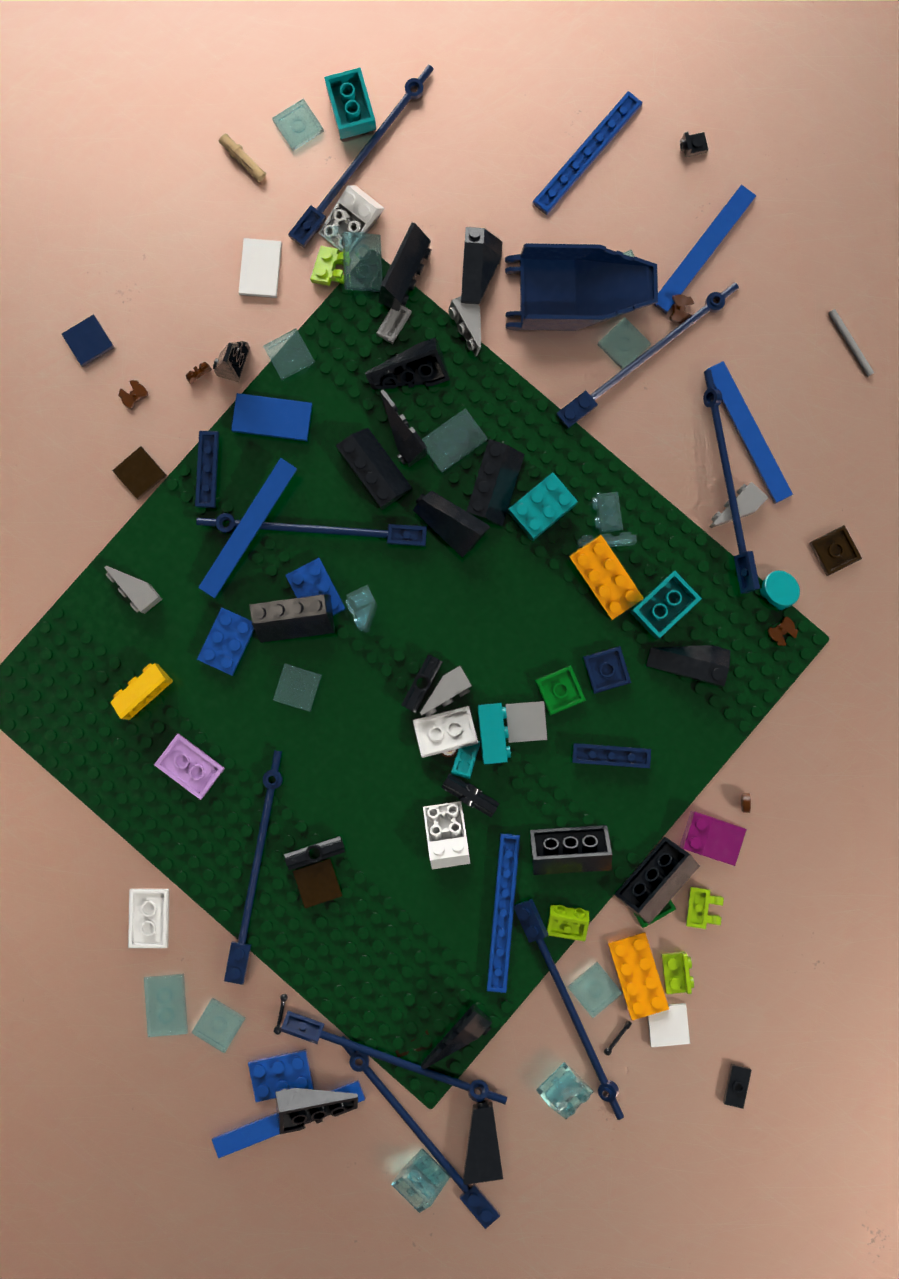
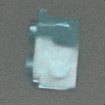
M618 492L596 493L595 498H592L593 510L596 509L597 511L595 527L599 528L600 533L623 530Z

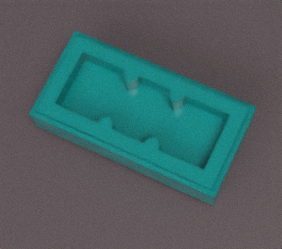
M478 741V744L458 749L451 774L470 779L481 741Z

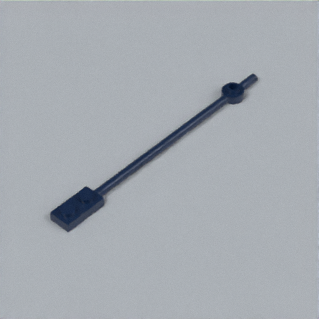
M428 64L418 78H411L406 82V94L317 208L310 205L289 232L288 236L303 248L326 220V216L322 213L408 102L411 99H418L423 95V83L434 70L431 65Z
M734 282L721 293H710L705 300V306L592 394L585 390L558 411L556 416L567 429L572 427L598 406L595 402L596 399L709 311L713 313L719 312L725 305V299L739 289L738 284ZM713 299H717L719 303H714Z
M711 370L704 371L707 390L704 393L703 401L706 407L711 408L739 550V554L734 556L740 592L741 594H746L760 589L753 551L746 550L718 407L722 402V393L714 387Z
M223 513L217 519L197 518L196 524L216 526L222 533H230L238 526L241 520H235L232 515ZM225 521L230 522L228 527L223 526ZM264 522L260 527L262 530L387 538V544L426 547L427 527L388 524V530Z
M274 750L271 770L267 771L263 776V784L267 787L239 938L238 942H231L224 978L225 982L241 985L245 982L251 951V944L245 943L274 791L283 782L282 774L278 771L282 751ZM270 776L275 777V783L269 782Z
M533 899L518 903L513 908L529 943L536 941L601 1083L598 1087V1094L602 1100L610 1103L617 1120L624 1118V1115L616 1099L619 1094V1088L615 1082L607 1079L543 939L549 934Z
M291 1011L287 1012L281 1027V1032L318 1044L319 1038L466 1090L473 1101L480 1102L488 1098L504 1105L506 1104L507 1097L490 1091L488 1085L482 1080H474L470 1084L429 1068L423 1069L418 1064L323 1031L324 1023ZM478 1089L481 1094L477 1095L474 1090Z
M343 1047L351 1056L349 1061L351 1068L354 1071H363L464 1192L460 1195L461 1201L485 1229L500 1217L498 1210L475 1183L470 1187L464 1185L462 1177L369 1067V1056ZM361 1059L363 1063L358 1065L356 1060Z

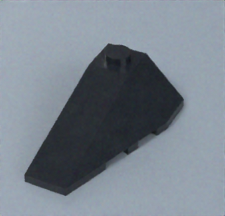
M466 227L461 303H481L488 284L495 274V269L501 261L502 241L485 228Z
M229 342L221 351L219 358H216L213 364L214 372L218 377L239 383L250 350L248 342Z
M285 1088L275 1092L280 1134L300 1131L306 1128L305 1124L313 1121L318 1124L323 1122V1118L332 1115L336 1117L358 1108V1094L302 1088Z

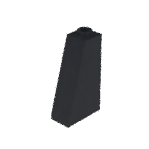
M430 491L427 495L422 494L416 500L417 505L413 509L462 558L475 547L490 528L488 524L433 491Z
M488 1100L477 1102L472 1108L463 1173L464 1185L503 1179L493 1103L488 1102Z

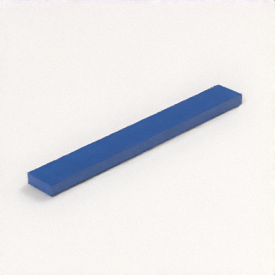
M628 91L533 200L532 204L547 215L641 107L642 102Z
M741 184L659 291L658 302L654 304L656 307L667 314L674 305L672 297L678 294L681 295L755 199L756 195Z
M724 361L706 369L711 370L714 387L721 391L722 403L774 504L792 496L791 489Z
M280 458L198 587L199 589L216 598L297 471L296 467Z
M500 833L487 991L506 993L520 835Z
M359 1080L331 1090L334 1092L358 1094V1103L366 1099ZM277 1112L212 1138L218 1158L279 1135Z

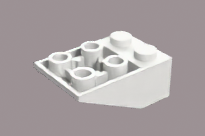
M348 185L320 229L319 234L341 252L348 253L349 255L373 227L385 208L356 185Z
M461 801L423 807L431 868L438 869L470 864Z

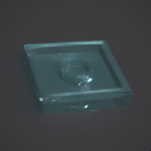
M304 98L272 118L293 151L324 132L322 125Z
M624 317L597 345L621 369H624L637 359L651 343Z
M296 328L263 346L281 380L315 363Z
M284 664L273 700L310 712L322 675Z
M598 962L567 986L592 1018L623 994Z
M212 998L191 1033L225 1053L243 1024L245 1017Z

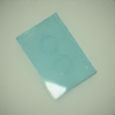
M343 232L345 289L380 292L382 284L380 235Z
M466 408L422 439L427 446V454L441 473L488 440Z
M184 974L144 977L148 1037L187 1034Z

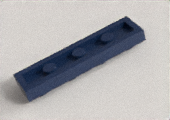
M199 431L195 506L198 508H216L219 451L218 431Z
M573 743L572 763L650 768L651 749Z

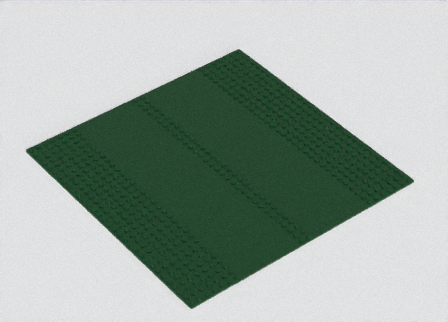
M369 250L348 273L344 284L340 283L242 392V394L312 403L308 441L232 432L234 401L209 430L219 432L216 508H198L195 506L198 461L197 443L0 664V730L236 939L239 938L267 787L263 784V776L267 771L271 770L274 750L282 751L278 771L282 774L283 782L274 791L245 944H251V952L350 1040L397 1057L395 1052L397 1050L399 1054L409 1051L408 1055L398 1058L420 1066L421 1062L466 1011L475 1004L491 1019L492 1024L490 1026L492 1028L485 1036L481 1035L475 1041L428 1067L431 1070L458 1079L549 972L536 941L529 943L515 910H513L506 993L487 991L500 833L520 835L514 906L533 899L546 930L551 905H563L568 908L589 911L590 924L829 642V636L795 607L790 606L779 610L768 602L760 593L763 580L759 577L760 589L741 594L734 556L579 424L575 423L567 429L556 416V413L561 409L482 342L478 355L474 356L473 352L468 349L464 336L459 333L455 320L416 286L413 291L409 290L407 294L409 299L405 306L412 313L394 343L391 344L377 336L376 332L391 309L378 303L381 284L391 265L375 251ZM436 337L443 353L450 380L428 387L426 385H414L411 388H408V386H397L394 389H384L398 408L399 415H404L409 428L413 427L427 446L428 455L409 468L407 464L403 465L397 457L399 453L380 393L383 389L373 390L365 372L418 343ZM366 428L370 429L413 488L383 511L336 447L337 444L351 434ZM489 439L509 445L525 454L508 509L551 473L558 477L578 501L576 506L533 541L530 540L508 514L507 510L502 527L484 522L490 528L475 547L463 558L413 511L417 505L416 500L422 494L427 495L430 491L437 493L467 511ZM280 458L296 467L297 471L264 522L388 530V524L427 527L426 547L387 544V538L259 529L216 598L198 588L234 530L230 533H222L216 526L197 525V518L217 519L220 514L228 513L235 520H241ZM225 521L223 526L228 527L230 522ZM599 535H602L644 598L673 571H676L702 599L661 638L656 640L630 613L640 602L612 620L569 556ZM320 558L346 608L333 616L335 633L260 643L254 630L233 676L197 660L221 607L251 621L250 604L297 598L285 575ZM109 566L149 583L162 600L145 614L140 611L136 612L130 605L132 601L129 597H124L119 592L118 588L120 586L116 581L113 583L106 576L107 570L104 567ZM784 617H789L794 622L795 629L798 630L797 637L793 638L787 632L783 635L786 646L777 645V641L769 637L767 630L775 628L778 624L782 623ZM713 645L731 650L730 666L724 687H716L646 667L650 649L655 647ZM620 646L631 683L594 694L583 657ZM429 654L443 661L420 707L414 713L401 706ZM148 664H159L173 682L130 720L120 719L111 704V701L114 699L113 695L120 689H126L129 686L127 683L135 676L139 677L143 673L142 670ZM571 665L586 701L551 716L545 705L547 740L508 743V738H505L506 746H510L511 758H507L508 762L483 764L480 743L470 779L454 775L465 783H470L483 791V794L493 798L500 804L493 816L489 817L478 809L471 808L461 802L470 864L432 869L423 807L460 801L458 797L441 788L449 773L451 774L457 753L452 757H445L440 753L422 758L413 720L426 717L425 714L421 715L420 712L443 675L460 666L472 687L469 688L470 692L460 697L458 694L453 697V702L443 707L441 704L436 707L437 711L431 715L469 706L477 740L481 741L478 705L502 703V707H506L505 704L544 701L535 680ZM420 678L417 681L419 689H424L428 685L427 680L424 678ZM506 718V719H503V721H504V726H507V718ZM177 734L183 736L225 768L202 800L154 765ZM573 743L651 749L650 768L572 763ZM270 776L269 782L275 783V777ZM607 825L612 850V870L533 875L530 830ZM341 836L345 852L318 862L331 858L343 896L305 908L293 871L315 863L289 870L284 854ZM312 848L310 850L311 857L318 858L320 851L317 848ZM549 935L543 938L555 964L575 941ZM422 1046L429 1047L420 1051L413 1050ZM371 1057L429 1109H433L452 1087V1085Z

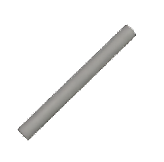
M835 309L830 311L828 314L867 377H869L874 371Z

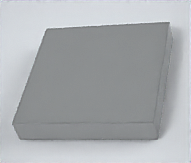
M544 701L505 704L509 733L508 743L547 740Z

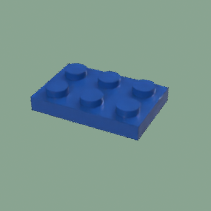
M320 558L285 575L297 598L327 594L331 596L333 616L346 609Z
M221 607L197 660L233 676L254 632L252 621Z
M306 1049L248 1062L255 1102L274 1099L275 1092L285 1088L314 1090Z

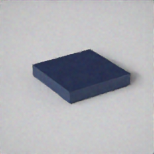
M94 314L62 333V336L82 367L114 348Z
M620 646L583 657L594 694L631 683Z

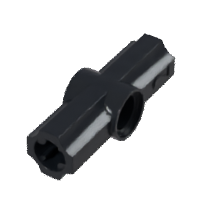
M429 654L427 655L401 706L414 713L417 712L443 661ZM420 678H424L428 682L427 687L424 689L417 687V681Z
M450 773L441 786L445 791L458 797V800L464 804L478 809L489 817L493 816L500 804L493 798L483 794V791L470 783H465Z
M341 836L284 854L286 865L289 870L344 853L345 847ZM312 848H317L320 851L318 858L311 857L310 850Z

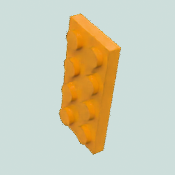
M599 535L569 556L612 620L644 599L602 535Z
M643 932L608 943L631 1020L669 1010L646 933Z

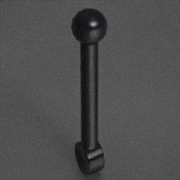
M287 994L280 996L281 1006L277 1026L274 1028V1033L277 1035L281 1033L280 1026L285 1001L288 999Z
M630 1021L626 1022L624 1028L609 1048L604 1050L605 1055H611L614 1046L632 1025Z

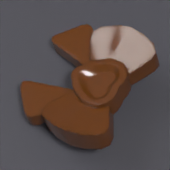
M674 295L672 297L674 302L673 313L670 316V320L675 322L687 320L692 315L684 312L685 306L694 304L693 299L685 295Z
M203 362L199 364V369L196 366L193 368L195 372L189 371L186 374V379L192 384L196 379L210 372L212 368L208 363Z
M137 380L129 381L133 388V391H130L129 394L123 389L119 390L118 396L129 409H132L134 404L142 397L148 396L146 388L139 384Z
M784 617L782 623L778 624L775 628H769L767 632L772 640L777 641V645L786 646L783 635L788 632L793 638H796L798 630L795 629L794 622L789 617Z

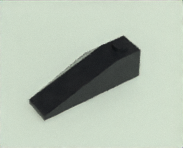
M436 337L418 343L365 372L373 390L394 389L397 386H408V388H411L414 385H426L428 387L450 380L443 353Z
M383 389L380 393L399 453L397 457L403 465L407 464L410 468L428 455L427 446L413 427L409 428L406 418L403 414L399 415L398 408Z
M713 645L655 647L650 649L646 667L716 687H724L730 666L731 650Z
M473 1004L421 1062V1068L426 1069L475 1041L481 1035L485 1036L492 1028L490 1026L492 1024L491 1019Z

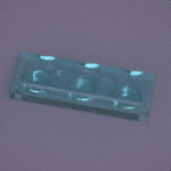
M631 532L619 533V536H612L610 533L601 534L610 547L629 546L637 543L636 535H631ZM593 535L581 536V539L577 541V550L595 539Z

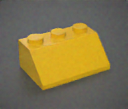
M148 664L142 670L143 673L139 677L135 676L127 683L129 686L126 689H120L113 695L114 699L111 701V704L120 719L130 720L173 682L159 664Z

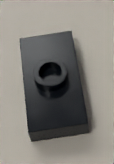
M731 1064L723 1100L725 1105L744 1109L752 1071L750 1068Z

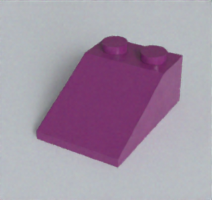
M691 811L680 847L735 866L747 829Z

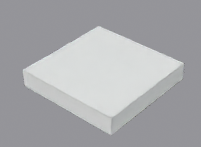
M686 1003L669 1004V1010L647 1016L651 1047L690 1044Z

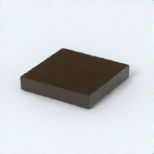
M142 446L112 470L138 500L167 476Z
M845 525L810 542L826 576L862 559Z
M331 858L293 871L305 908L343 896Z

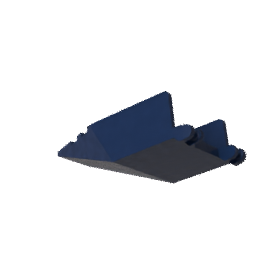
M526 243L523 245L521 254L510 255L505 258L506 263L520 262V267H507L505 269L506 274L520 273V311L506 312L507 318L520 317V322L506 323V328L510 330L577 331L658 302L657 264L635 256L624 255L623 252L607 249L603 245Z

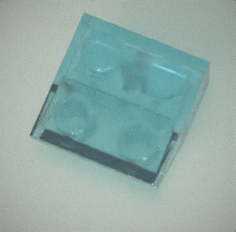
M365 585L347 594L348 600L345 603L349 611L355 613L356 618H354L358 629H363L367 633L370 630L378 606L368 585Z
M565 1062L536 1089L547 1105L565 1119L572 1116L576 1109L594 1093L592 1088Z
M422 1148L399 1172L391 1185L420 1213L433 1204L450 1176Z

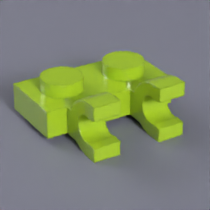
M320 246L310 278L311 282L330 286L331 281L344 284L346 276L343 275V270L335 269L336 264L349 267L351 259L348 258V253L339 252L337 248Z
M690 887L686 926L706 929L707 923L721 925L722 917L708 915L709 904L723 906L724 898L722 896L710 895V889Z

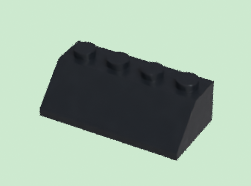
M413 222L380 288L378 303L398 312L401 306H406L409 299L407 294L409 290L413 291L417 282L415 278L417 274L421 275L424 268L422 263L424 259L428 260L432 251L429 248L431 240Z
M369 428L351 434L336 445L338 452L382 511L413 489Z
M489 439L466 512L481 521L502 527L525 454L509 445Z
M323 594L250 604L252 625L260 643L335 633L330 595Z
M607 825L530 830L533 875L612 870V850Z
M664 837L614 895L647 924H650L700 865L691 854L667 837Z

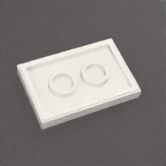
M244 238L239 295L277 298L281 241Z
M469 706L413 720L422 758L478 744Z
M129 889L128 948H168L169 889Z

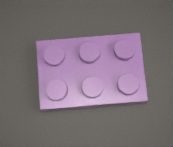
M180 734L175 736L154 764L200 800H202L225 769Z

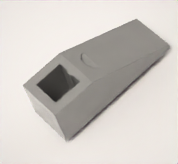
M460 296L451 301L448 312L450 317L455 320L459 333L464 336L468 349L473 352L474 356H477L481 348L480 306L478 304L461 303Z
M753 482L749 485L743 484L737 491L739 495L736 499L740 518L753 514L769 498ZM729 500L724 505L726 509L722 513L718 511L712 517L713 523L710 525L711 528L733 521Z
M109 566L104 567L107 570L106 576L111 582L114 583L116 581L120 586L118 588L119 592L124 597H129L132 601L130 605L136 612L140 611L145 614L162 600L149 583Z
M460 666L443 675L421 710V715L425 714L428 717L437 711L435 708L442 704L445 707L453 702L452 698L459 694L462 697L470 692L469 688L472 685Z

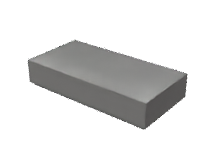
M401 306L399 312L391 308L376 335L393 344L411 315V310L404 306Z

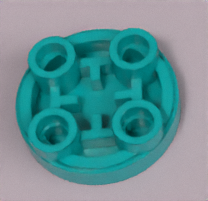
M778 570L771 572L765 577L760 593L777 609L783 610L792 606L799 599L800 588L792 575Z

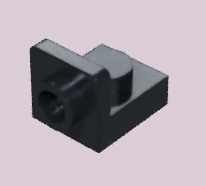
M684 132L682 139H680L681 151H684L685 157L708 152L704 132L692 135Z

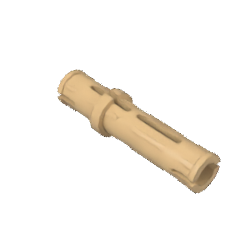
M227 133L220 137L219 143L229 152V155L235 158L257 182H261L265 178L266 172Z

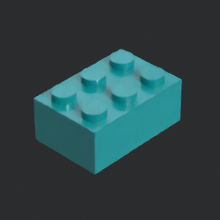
M361 68L324 77L340 139L376 130L375 117Z
M551 473L508 509V514L530 540L533 541L576 506L578 501L558 477Z
M673 571L630 613L657 640L702 598L676 571Z
M502 703L478 705L483 764L508 762L507 758H511L510 746H506L505 738H509L508 726H504L503 719L507 718L506 707H502Z

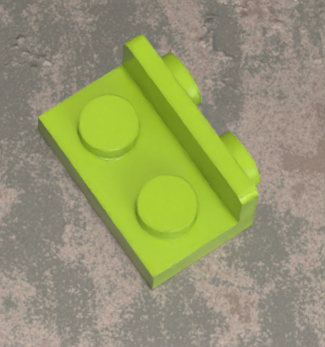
M563 905L550 906L547 926L549 936L579 941L586 940L589 926V911L581 908H568Z
M685 952L661 954L665 993L686 992L687 994H692L691 988H694V980L689 972V969L692 968L691 957H688Z

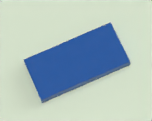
M237 393L231 431L308 441L313 404Z

